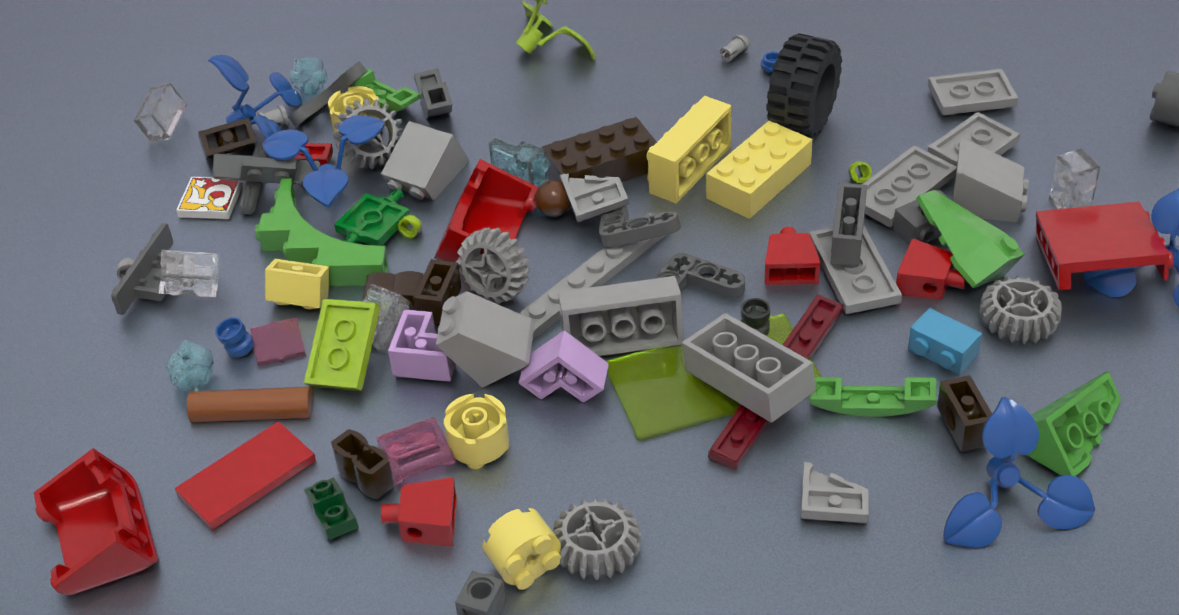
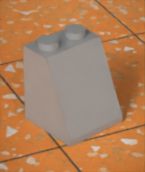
M409 121L381 175L386 180L387 186L392 190L397 188V190L409 192L410 195L417 199L427 198L434 201L468 164L469 159L453 134Z
M960 139L953 202L982 219L1018 223L1020 212H1025L1027 206V196L1025 195L1027 194L1028 178H1023L1024 167L969 140Z
M468 291L456 297H450L444 303L436 346L482 388L529 365L535 325L531 318Z

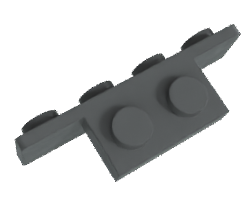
M214 154L213 178L219 180L280 184L281 179L292 178L293 185H303L304 177L308 173L313 172L307 160H275L271 157ZM314 161L315 165L319 169L320 162Z
M162 223L157 231L153 233L147 245L140 251L135 262L126 271L125 276L117 287L113 289L111 297L117 314L124 315L136 297L162 301L186 266L183 256L167 254L173 245V238L168 224Z

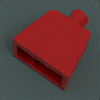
M784 227L780 230V234L769 236L765 259V285L819 284L820 259L810 234L796 233L793 227Z
M912 239L897 272L896 285L902 296L940 300L943 299L947 286L964 290L966 279L958 270L953 269V263L950 260L953 256L952 252Z
M454 477L404 485L401 488L399 504H382V524L398 523L401 538L405 542L454 546L457 508Z

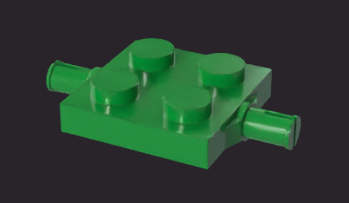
M396 188L385 198L365 193L334 224L335 231L347 236L343 240L345 242H363L369 245L382 246L398 230L399 221L405 216L410 215L409 208L397 204L403 197L402 191Z

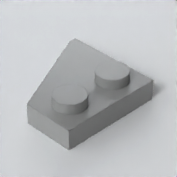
M569 174L560 175L577 222L629 205L628 197L619 177L606 176L599 178L597 176L585 175V179L569 178Z
M804 462L801 519L868 523L869 489L856 483H849L843 477L831 473L828 477L815 471L814 464Z

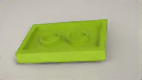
M323 299L304 384L310 387L362 392L381 306L373 302Z

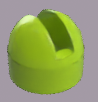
M863 161L852 163L848 169L850 178L857 183L866 182L872 175L870 165ZM856 167H858L859 173L861 175V177L859 178L857 176V172L855 169Z
M407 215L398 223L400 233L406 238H414L422 228L421 220L415 215Z

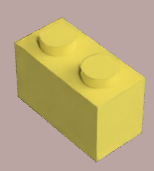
M274 259L265 269L266 301H273L277 305L293 304L300 305L305 309L321 308L323 299L328 298L329 266Z

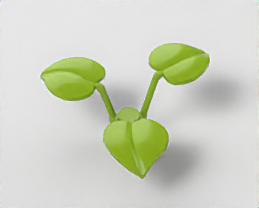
M535 0V8L524 1L521 2L525 8L526 17L531 18L523 30V34L515 43L527 53L531 54L538 44L542 47L547 41L563 33L571 36L586 47L593 61L595 60L594 51L589 43L580 34L566 26L541 39L543 33L537 28L542 21L553 28V24L544 15L539 13L542 2L545 5L548 4L546 0ZM535 18L538 19V20L536 21V23L534 24V26H533L532 24H533Z

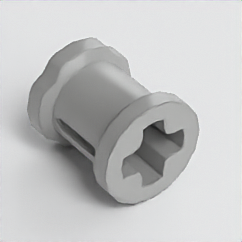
M278 105L276 109L264 113L262 111L257 112V115L266 116L268 120H274L279 126L289 125V119L283 105Z

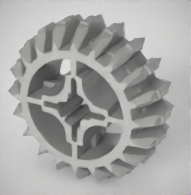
M368 98L364 99L363 107L356 100L353 103L354 109L347 105L345 107L347 114L340 113L338 116L343 122L351 116L373 115L382 120L388 129L389 141L387 147L382 143L384 140L380 133L372 140L363 144L353 145L349 141L345 143L346 149L344 150L343 157L350 153L352 157L349 162L353 164L356 159H359L360 168H363L366 161H368L369 168L373 169L375 167V160L380 167L384 166V158L388 161L400 138L397 136L402 135L404 129L396 128L402 123L401 119L393 120L397 112L395 110L391 111L390 114L386 112L389 107L388 104H384L382 108H379V100L377 99L373 102L372 106H370ZM336 122L334 127L338 129L342 122ZM336 132L334 134V138L341 139L343 137V135H341L339 132ZM340 142L336 144L337 148H339ZM363 145H369L379 152L366 153L358 148Z
M489 227L473 232L464 239L463 243H461L462 247L457 251L460 257L456 262L462 266L459 273L465 277L463 283L470 285L469 292L476 291L478 296L485 297L486 300L491 302L495 301L497 304L512 300L520 294L529 280L527 275L531 268L525 265L530 259L522 254L525 248H519L516 245L517 239L511 240L509 238V232L501 234L499 228L492 230ZM481 248H484V254H480ZM503 277H507L506 283L502 282Z
M1017 275L1015 279H1010L1005 276L1003 281L995 280L993 285L987 286L981 297L979 313L983 326L989 327L990 334L998 333L1000 340L1008 338L1011 344L1017 340L1021 341L1023 345L1026 341L1030 340L1036 344L1039 339L1046 340L1050 334H1054L1058 323L1061 321L1062 306L1061 301L1058 299V293L1052 292L1051 286H1042L1041 280L1034 282L1030 280V277L1020 279Z
M595 496L593 502L589 503L582 498L580 506L570 503L568 512L561 511L559 520L554 521L553 532L561 543L559 553L562 557L560 558L561 567H568L571 575L580 572L583 580L588 575H593L596 581H598L600 575L606 574L611 579L613 571L623 574L625 565L632 566L634 557L638 556L640 551L641 532H639L637 518H633L631 510L624 509L621 502L612 505L609 497L604 502H599Z

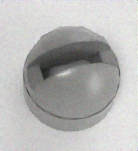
M124 258L118 262L117 277L122 280L126 271L135 262L133 258Z

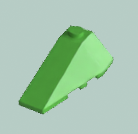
M933 190L919 194L916 197L929 223L938 227L942 234L938 238L942 246L948 245L953 254L950 260L954 267L972 288L1004 277L1025 255L1019 249L1018 243L1005 232L939 192Z
M1109 371L1100 374L1031 414L1038 426L1039 439L1035 449L1027 454L1029 457L1061 476H1076L1090 464L1093 458L1090 452L1093 446L1100 444L1102 440L1100 432L1105 424L1111 422L1122 400Z

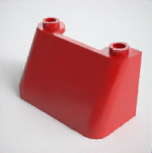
M479 159L458 200L434 259L456 262L460 257L457 251L462 247L461 243H463L464 239L473 232L489 227L491 230L499 228L501 234L509 232V238L511 240L516 239L525 214L527 212L532 213L536 206L534 196L538 187ZM481 248L480 254H484V248Z
M94 448L33 492L36 503L35 511L42 521L50 522L57 527L65 566L58 564L52 568L50 583L58 593H64L69 596L147 570L157 562L158 557L137 482L126 469Z

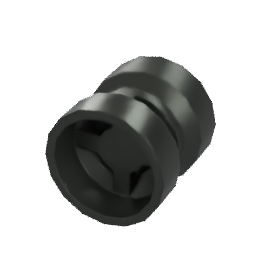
M760 298L747 299L741 305V322L767 336L770 330L769 303Z

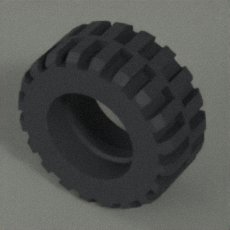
M798 33L789 37L788 41L783 44V49L780 50L778 59L774 64L772 77H770L769 90L767 91L768 103L766 104V110L768 111L767 119L808 138L816 136L822 131L823 126L828 121L829 114L832 112L842 71L841 49L834 41Z

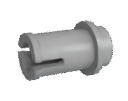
M735 35L728 45L720 49V54H723L721 58L726 62H730L738 54L745 53L750 45L748 38L745 35Z

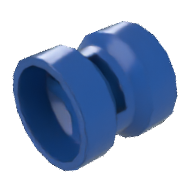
M227 318L216 327L215 335L221 344H224V349L230 357L239 358L252 350L254 340L249 332L246 331V327L239 318Z

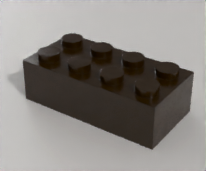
M637 117L629 118L541 146L543 170L549 180L561 181L560 175L569 174V178L585 179V175L597 176L599 178L606 176L619 177L621 182L648 174L647 152L657 142Z

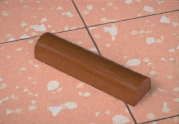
M310 386L190 391L187 397V414L190 422L310 418L314 395Z

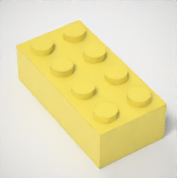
M704 96L669 131L665 132L663 137L654 146L649 148L647 152V180L649 181L650 194L677 204L731 147L732 105Z
M766 122L706 173V199L748 219L752 218L811 165L813 139L777 123Z

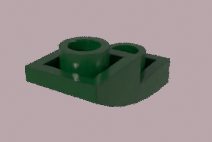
M334 477L318 481L313 486L304 489L312 510L328 541L359 528L356 517L346 503L343 491Z

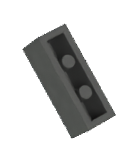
M839 183L830 262L832 264L859 266L867 185Z

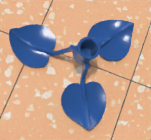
M216 55L208 60V62L217 67L233 88L242 92L236 104L232 106L234 111L226 117L227 123L249 117L251 125L257 124L265 139L274 133L283 131L274 120H268L266 116L262 115L256 116V112L279 95L290 107H297L301 104V96L292 88L291 83L279 72L270 74V82L277 91L252 108L248 104L241 105L250 87L246 83L249 80L248 74L240 63L227 55Z
M356 115L345 119L338 128L339 133L343 137L340 140L336 167L331 164H324L318 169L308 150L304 147L308 143V137L297 130H283L274 133L263 142L262 147L265 153L275 160H289L296 157L299 152H302L313 169V172L308 173L304 177L303 187L313 199L329 208L335 198L347 187L349 181L347 174L341 170L345 143L347 141L353 145L366 143L382 131L385 123L380 119L365 115Z
M1178 188L1157 201L1152 209L1151 220L1157 231L1162 234H1170V243L1165 244V247L1168 251L1172 252L1173 267L1176 268L1179 274V246L1176 245L1175 241L1176 235L1179 237ZM1144 266L1086 271L1084 281L1106 296L1122 297L1130 293L1136 286L1137 275L1134 270ZM1179 285L1173 290L1174 302L1178 307Z
M1007 397L1000 399L998 406L986 421L982 432L984 447L995 456L989 460L986 466L987 474L991 478L988 482L991 486V503H989L984 494L979 492L970 493L961 498L951 510L945 523L943 539L949 544L980 548L991 544L998 537L1002 528V518L993 510L998 505V485L1003 488H1009L1019 483L1044 498L1038 506V516L1052 528L1063 530L1076 528L1086 523L1094 515L1095 506L1091 491L1080 478L1073 475L1058 476L1049 483L1046 493L1020 476L1019 468L1012 461L1016 459V454L1027 455L1035 449L1039 439V430L1032 415L1023 406Z

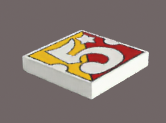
M191 177L176 209L178 217L230 219L243 187L242 181L219 180L213 177Z

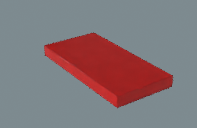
M278 421L177 486L175 491L177 496L213 530L314 463L316 458L315 454Z

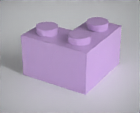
M403 310L388 350L393 376L451 381L456 363L436 346L438 334L435 333L432 312Z
M564 330L530 354L529 365L522 368L519 384L539 399H543L559 387H562L584 403L604 390L609 363Z

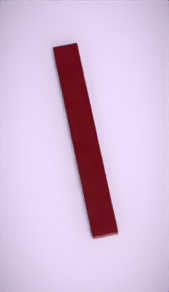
M817 294L782 345L811 360L842 314L844 305ZM740 405L710 448L708 458L733 470H737L769 421L745 406Z

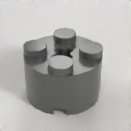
M1167 71L1162 83H1156L1153 88L1152 98H1155V104L1150 113V120L1179 127V73Z

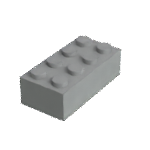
M675 276L558 292L562 331L565 330L598 356L682 345L684 341L682 298Z
M724 313L682 342L686 371L771 423L815 392L813 362L727 313Z

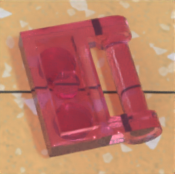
M435 417L376 437L378 447L389 458L395 484L404 482L405 477L442 464L448 466L455 463L452 450ZM436 449L439 450L438 453L429 455L427 457L415 460L413 462L401 466L399 465V462L411 459L413 457L428 453Z

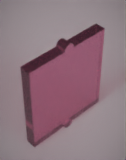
M297 317L279 322L272 321L267 325L250 328L258 366L274 362L283 363L287 359L306 355Z

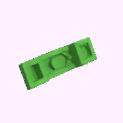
M366 68L368 72L353 85L372 89L379 98L380 108L384 104H388L389 107L386 111L389 112L393 110L400 111L421 99L419 93L405 86L396 90L376 80L374 71Z
M814 377L815 392L810 395V404L836 413L855 416H896L921 411L937 405L936 378L905 377V386H842V377Z

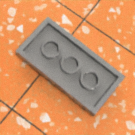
M915 145L863 183V185H867L865 214L888 227H892L896 208L916 200L919 194L939 190L955 177L957 167Z
M863 226L859 266L830 263L834 227L809 232L820 259V264L840 304L844 305L843 310L845 314L901 303L902 294L865 226Z

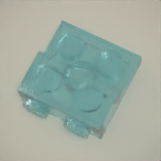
M494 138L489 143L492 165L538 188L541 184L550 180L546 174L550 161L545 157L544 149L525 141L514 146Z

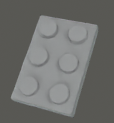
M1003 69L929 77L928 87L942 115L1016 107L1018 103V96Z
M977 112L929 145L928 152L957 167L960 139L969 140L987 150L1002 155L1019 142L1020 133Z

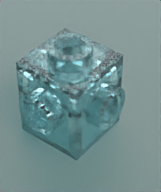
M318 57L294 58V70L290 72L291 84H294V88L301 91V94L315 95L316 91H324V84L327 83V71L324 69V62Z
M184 340L177 353H172L167 361L166 369L171 383L183 391H188V389L199 391L202 384L206 385L211 378L212 366L214 364L212 352Z

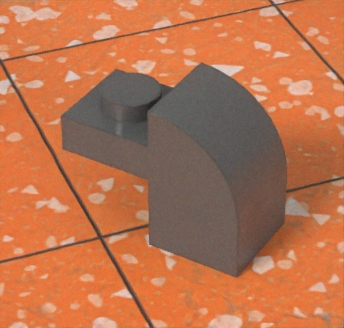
M438 68L415 73L414 80L418 93L421 96L420 105L424 116L430 118L451 113L453 105L446 82L442 83Z

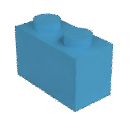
M929 308L910 327L908 349L960 375L979 355L982 333Z

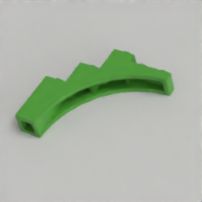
M292 178L281 179L279 189H276L274 194L275 206L271 207L270 213H262L260 224H256L255 237L257 241L261 242L263 251H283L284 257L288 258L289 261L329 266V287L365 286L367 275L377 272L388 273L389 263L385 246L345 242L325 235L313 228L300 216L296 209V195Z

